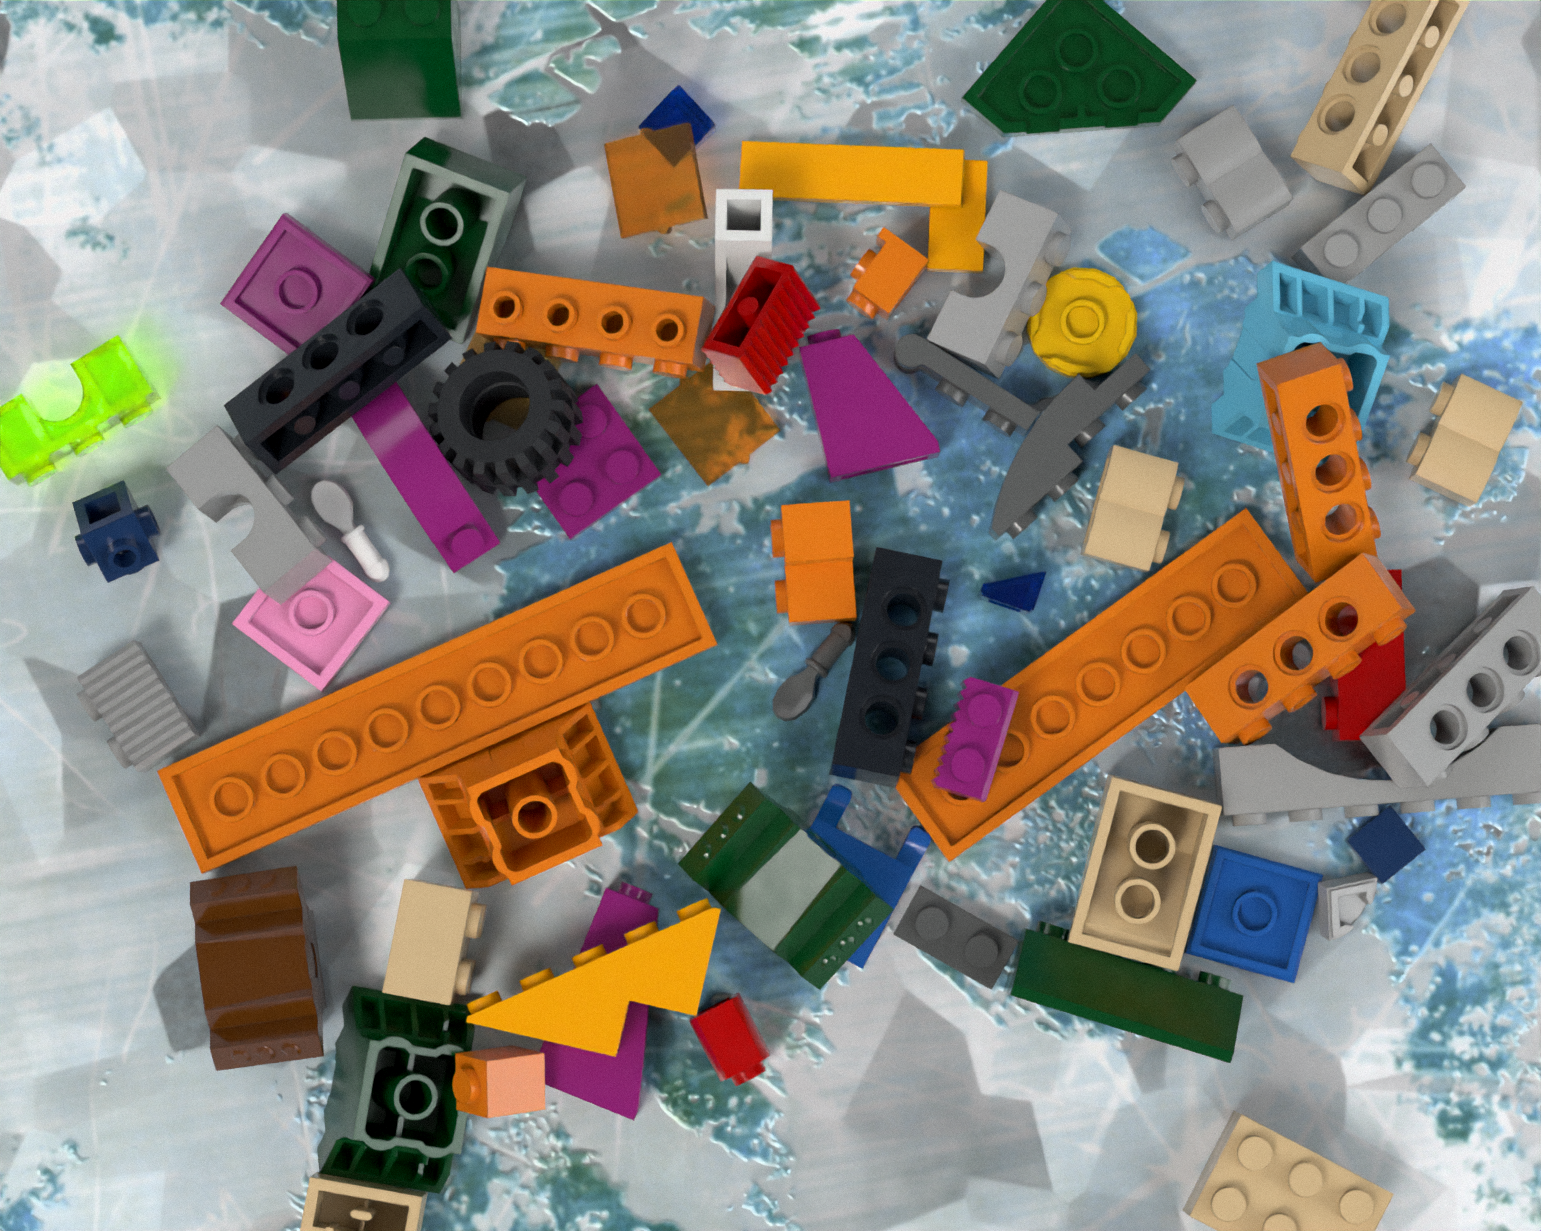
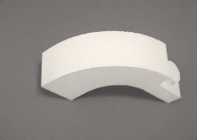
M716 189L714 326L754 258L759 256L772 260L773 190ZM713 365V390L749 391L724 382V378L718 375L720 372L714 369L715 366Z

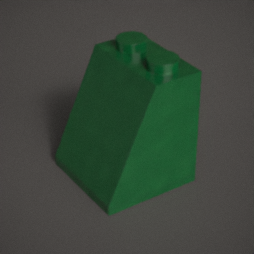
M337 0V41L352 122L462 119L460 7L457 0Z

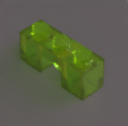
M119 335L70 364L79 378L83 390L81 404L70 417L60 421L45 420L32 400L23 394L18 395L0 407V468L8 481L18 486L25 481L29 487L37 485L57 472L58 469L55 463L73 452L76 457L84 456L101 446L106 441L102 434L120 423L123 424L124 428L131 427L153 413L154 410L150 405L161 399L128 343Z

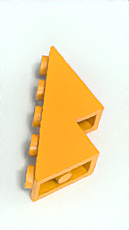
M705 898L676 911L680 919L679 923L659 931L656 922L653 921L624 934L628 943L625 947L607 954L603 944L572 957L575 965L573 970L554 977L549 967L520 980L519 983L523 992L503 1001L498 990L466 1004L471 1014L467 1016L466 1022L616 1057L630 1001L694 1016L697 1015L721 908H712L708 898Z

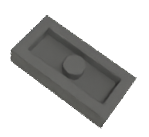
M921 885L893 935L991 990L1019 940Z

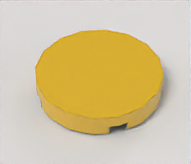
M1073 267L1047 280L1045 284L1047 293L1043 306L1035 316H1030L1026 323V334L1033 353L1049 370L1066 378H1075L1080 374L1083 379H1091L1110 372L1126 358L1137 336V311L1133 300L1131 301L1123 285L1115 277L1096 268Z

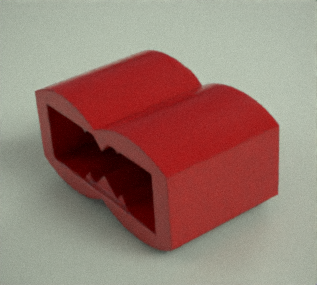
M739 992L689 1018L690 1020L688 1021L720 1082L731 1078L734 1085L739 1086L766 1071L763 1060L770 1056V1051Z

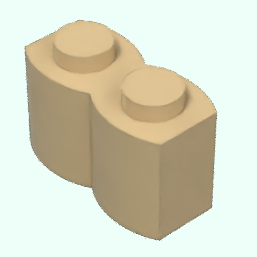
M1462 373L1454 379L1452 385L1443 381L1429 408L1430 413L1437 415L1429 435L1420 432L1408 453L1406 462L1414 465L1409 479L1465 506L1471 507L1476 504L1488 482L1499 453L1514 425L1523 402Z
M1111 446L1101 475L1080 555L1144 573L1150 570L1152 562L1161 564L1170 536V532L1161 530L1167 508L1177 509L1185 478L1176 476L1179 463L1124 447Z

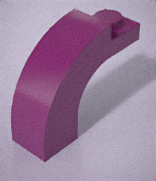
M397 382L351 416L397 490L453 573L500 544L497 536L441 453Z

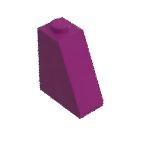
M833 329L807 337L809 345L799 347V358L830 483L938 458L940 454L938 440L854 334L841 337L840 329Z

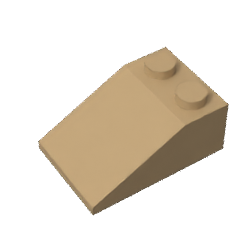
M1108 774L1091 837L1068 942L1179 971L1222 806L1213 801Z

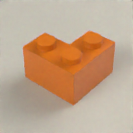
M850 500L781 505V519L770 520L772 557H784L785 580H774L777 614L788 613L789 626L856 621Z

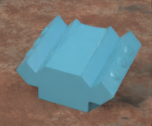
M1271 261L1257 273V298L1244 308L1245 318L1236 349L1228 366L1223 369V395L1211 404L1212 433L1274 453L1256 363L1321 342L1337 359L1343 358L1353 381V389L1347 392L1349 407L1355 411L1363 432L1390 355L1382 348L1389 329V297ZM1321 405L1313 408L1307 415V418L1316 414ZM1330 455L1324 457L1318 463L1317 467L1323 465L1328 460Z

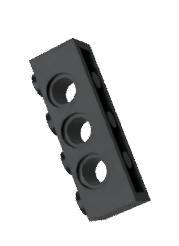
M400 268L228 401L224 407L244 444L277 475L453 337L431 301Z
M876 547L829 775L896 788L900 772L911 775L917 741L907 739L911 718L922 720L928 687L918 685L922 664L927 666L933 665L939 633L929 631L932 611L943 613L950 581L939 578L942 560ZM897 604L907 605L915 611L917 621L909 626L896 625L890 620L887 610ZM887 657L896 658L904 664L907 674L898 680H888L879 674L876 667L877 662ZM874 711L886 712L894 719L896 728L888 734H876L866 725L865 717Z

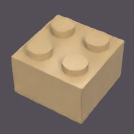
M404 879L382 993L445 1005L457 1003L460 994H470L476 967V960L467 959L470 939L481 938L487 910L486 904L478 903L480 891L418 879Z

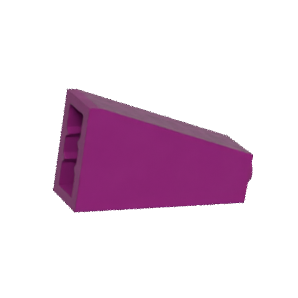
M623 881L618 891L606 887L579 954L603 944L606 953L609 954L628 945L624 934L653 921L658 926L660 908L649 904L653 894ZM634 1001L629 1002L616 1057L544 1040L539 1052L544 1053L545 1085L634 1121L640 1108L650 1005Z

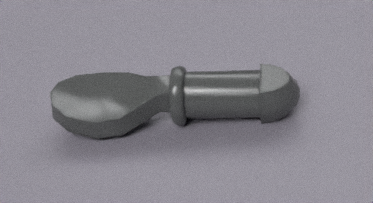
M840 622L835 624L830 629L831 633L812 657L806 658L805 663L808 667L801 673L788 678L778 688L773 698V713L778 719L783 721L796 720L808 711L815 698L816 680L820 676L826 678L829 675V669L848 646L851 647L855 641L856 631L851 623Z

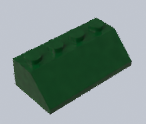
M1038 921L1035 931L1022 928L1004 987V993L1231 1063L1244 995L1230 991L1233 980L1200 970L1198 980L1195 981L1176 975L1177 971L1145 962L1140 964L1124 959L1119 955L1068 942L1070 930L1042 921Z

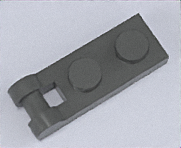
M907 334L897 341L893 353V361L901 372L914 374L921 371L939 382L935 388L936 392L960 407H963L968 401L986 413L982 420L999 433L1011 437L1012 433L1016 431L1024 437L1039 414V411L923 337L916 334Z

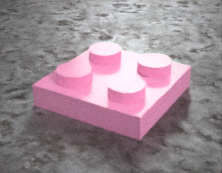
M330 556L329 558L332 562L281 605L263 593L259 588L232 623L321 692L326 690L391 604V602Z

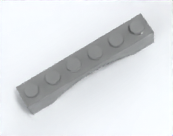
M1541 724L1490 728L1485 739L1475 747L1459 754L1450 763L1453 767L1451 773L1442 782L1431 788H1399L1393 780H1359L1328 773L1298 760L1276 744L1212 749L1216 800L1222 806L1220 816L1232 815L1233 826L1267 824L1266 813L1288 811L1289 822L1323 820L1322 808L1344 807L1345 818L1379 815L1378 804L1400 803L1401 814L1435 811L1434 800L1456 798L1457 809L1491 807L1490 796L1512 794L1513 805L1541 803Z

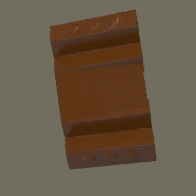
M297 865L190 882V907L195 922L197 961L204 1011L210 1029V1052L216 1071L323 1057L322 1015L324 1008H327L314 913L306 904Z

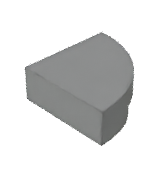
M1369 872L1318 882L1320 935L1329 941L1335 940L1353 929L1354 926L1352 924L1361 915L1366 905H1371L1374 900L1377 888L1376 876Z

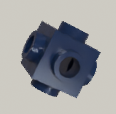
M124 480L72 502L80 529V534L75 536L78 549L88 567L97 563L107 583L125 575L135 574L144 567L160 561L153 538L161 535L155 516L148 504L140 508L138 507Z

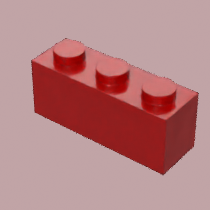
M1387 570L1402 590V570ZM1351 605L1343 608L1337 618L1339 631L1344 636H1347L1355 630L1358 624L1357 612ZM1404 631L1384 645L1379 646L1375 641L1358 655L1362 659L1361 663L1346 675L1335 680L1330 675V696L1322 697L1321 717L1323 730H1332V742L1362 741L1359 736L1406 690Z

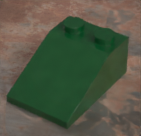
M427 137L422 138L404 155L369 274L377 280L367 293L401 268L431 301L453 337L451 341L463 344L466 341L481 304L487 267H496L511 230L527 176Z

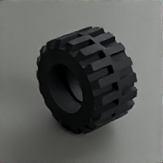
M495 341L485 343L484 352L477 354L473 348L464 352L462 355L465 361L457 367L451 362L444 370L449 376L445 383L436 382L432 392L439 399L438 402L429 403L428 416L435 422V424L429 426L432 438L439 444L438 448L443 456L472 485L476 484L482 491L494 494L496 489H498L504 496H516L518 487H522L529 494L539 490L537 482L543 478L552 483L559 477L554 470L561 463L567 467L574 458L569 448L571 445L579 446L582 437L581 432L575 426L583 423L582 411L575 404L579 400L573 389L551 362L530 346L525 351L519 343L507 341L504 350H502ZM513 398L530 399L527 417L517 431L500 440H483L484 424L490 413L498 405Z

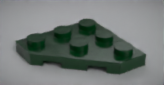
M1046 0L963 95L961 103L1003 138L1160 126L1191 90L1197 80L1103 0Z

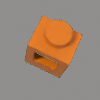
M883 227L876 239V245L881 248L879 253L876 254L871 249H868L850 274L857 282L853 286L846 302L870 320H873L876 314L888 321L926 270L929 259Z

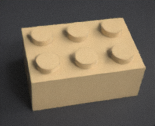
M1233 1110L1182 1211L1217 1231H1375L1394 1194Z

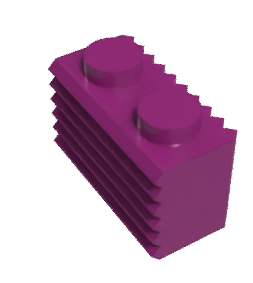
M969 677L960 683L963 689L957 694L960 701L953 705L956 709V712L950 715L953 723L947 726L950 734L943 737L947 744L940 748L943 756L937 758L940 766L934 769L937 777L930 781L934 788L985 802L1019 692Z

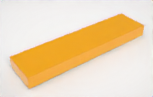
M742 141L739 189L773 190V201L962 208L965 151L964 149Z

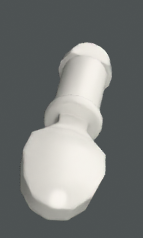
M329 479L318 481L311 492V500L316 512L326 523L335 526L343 533L344 536L340 541L343 544L346 543L365 571L363 574L373 582L385 581L390 572L389 564L386 558L383 559L364 532L365 527L354 524L353 501L347 490L336 481Z

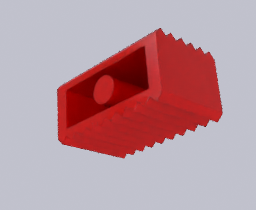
M756 256L700 350L706 353L705 356L715 366L714 369L720 372L718 375L724 378V382L731 386L767 395L772 392L771 386L778 383L779 375L783 374L781 367L788 365L787 358L794 355L792 349L799 346L798 339L805 337L804 332L807 328H810L808 321L815 319L814 312L820 310V305L793 265Z

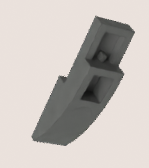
M1136 353L1095 390L1078 374L1055 397L1038 418L1018 449L997 496L988 531L995 541L1005 532L1012 539L1016 538L1038 518L1031 509L1048 494L1056 502L1080 480L1073 471L1082 463V460L1068 445L1075 441L1080 448L1085 446L1106 426L1099 418L1107 410L1116 404L1123 411L1147 390L1141 380L1151 369Z

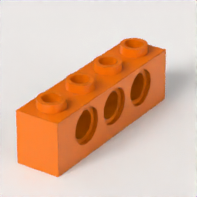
M1321 342L1256 363L1295 559L1315 583L1330 578L1361 553L1377 556L1375 539L1381 537L1378 519L1373 509L1368 506L1365 492L1372 487L1371 477L1365 462L1359 457L1356 442L1362 440V429L1355 411L1349 407L1347 392L1353 389L1352 376L1343 358L1337 359ZM1321 405L1316 414L1307 418V415L1313 408ZM1330 455L1328 460L1323 465L1317 467L1318 463L1324 457ZM1339 505L1332 514L1326 516L1334 506Z
M1361 553L1185 686L1184 689L1221 743L1239 744L1242 742L1244 746H1248L1262 738L1272 729L1269 721L1284 709L1292 713L1309 703L1317 695L1313 688L1331 675L1335 680L1357 667L1362 661L1358 654L1375 641L1381 646L1400 635L1407 628L1403 620L1416 610L1380 559L1374 555ZM1351 605L1357 612L1358 624L1351 634L1344 636L1338 629L1337 618L1343 608ZM1306 639L1312 646L1313 657L1309 665L1300 670L1295 665L1292 654L1295 645L1299 641ZM1261 672L1267 679L1268 691L1266 696L1256 703L1249 695L1248 686L1251 678Z

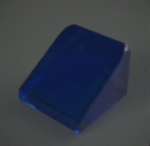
M677 85L638 126V129L676 169L716 132V124L680 85Z
M1046 571L983 584L977 596L980 597V600L1028 615L1034 611Z

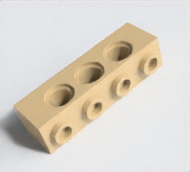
M1372 0L1357 30L1350 37L1348 47L1335 72L1326 83L1323 94L1306 127L1299 134L1297 144L1290 157L1317 181L1364 196L1368 194L1374 186L1470 1Z

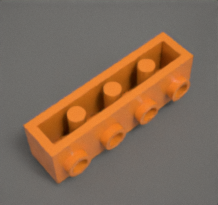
M487 267L476 333L490 342L496 341L502 350H504L507 341L519 343L524 350L529 346L531 348L545 349V358L555 361L578 363L580 354L600 357L598 365L610 369L631 371L633 362L654 365L652 372L654 374L685 379L687 370L704 372L707 357L705 356L706 353L700 349L711 332L715 306L702 296Z

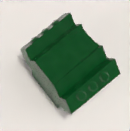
M751 782L746 785L678 863L694 882L707 890L723 908L775 954L787 961L802 978L819 990L894 910L864 879L862 872L814 831L809 824L792 809L781 806Z
M352 986L342 1005L344 1027L335 1042L336 1063L331 1092L328 1095L327 1104L323 1110L325 1133L317 1147L319 1173L440 1194L451 1172L453 1154H461L468 1113L456 1110V1098L452 1082L456 1072L455 1053L472 1051L475 1026L472 1023L466 1022L467 1016L471 1015L469 1009L464 1004L454 1003L452 1005H445L382 993V990Z

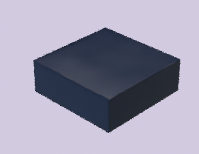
M1391 805L1386 806L1379 812V815L1371 818L1344 840L1367 870L1377 877L1379 884L1385 883L1426 850Z

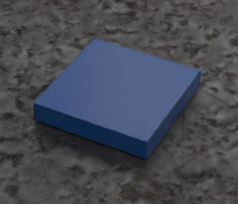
M1213 845L1184 953L1295 983L1318 897V882H1322L1323 875Z

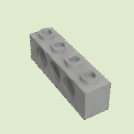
M1535 587L1503 590L1359 736L1399 788H1431L1442 782L1453 769L1450 763L1462 751L1469 750L1483 741L1489 733L1487 726L1498 714L1505 713L1519 704L1525 696L1523 689L1534 677L1541 676V595ZM1504 645L1509 653L1508 663L1505 662L1503 657ZM1468 682H1470L1473 689L1471 701L1467 695ZM1432 718L1434 719L1437 727L1435 739L1433 738L1430 731V723Z

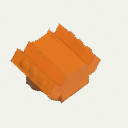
M590 702L418 778L466 889L487 888L506 879H509L511 885H515L602 846L601 837L621 829L639 812Z

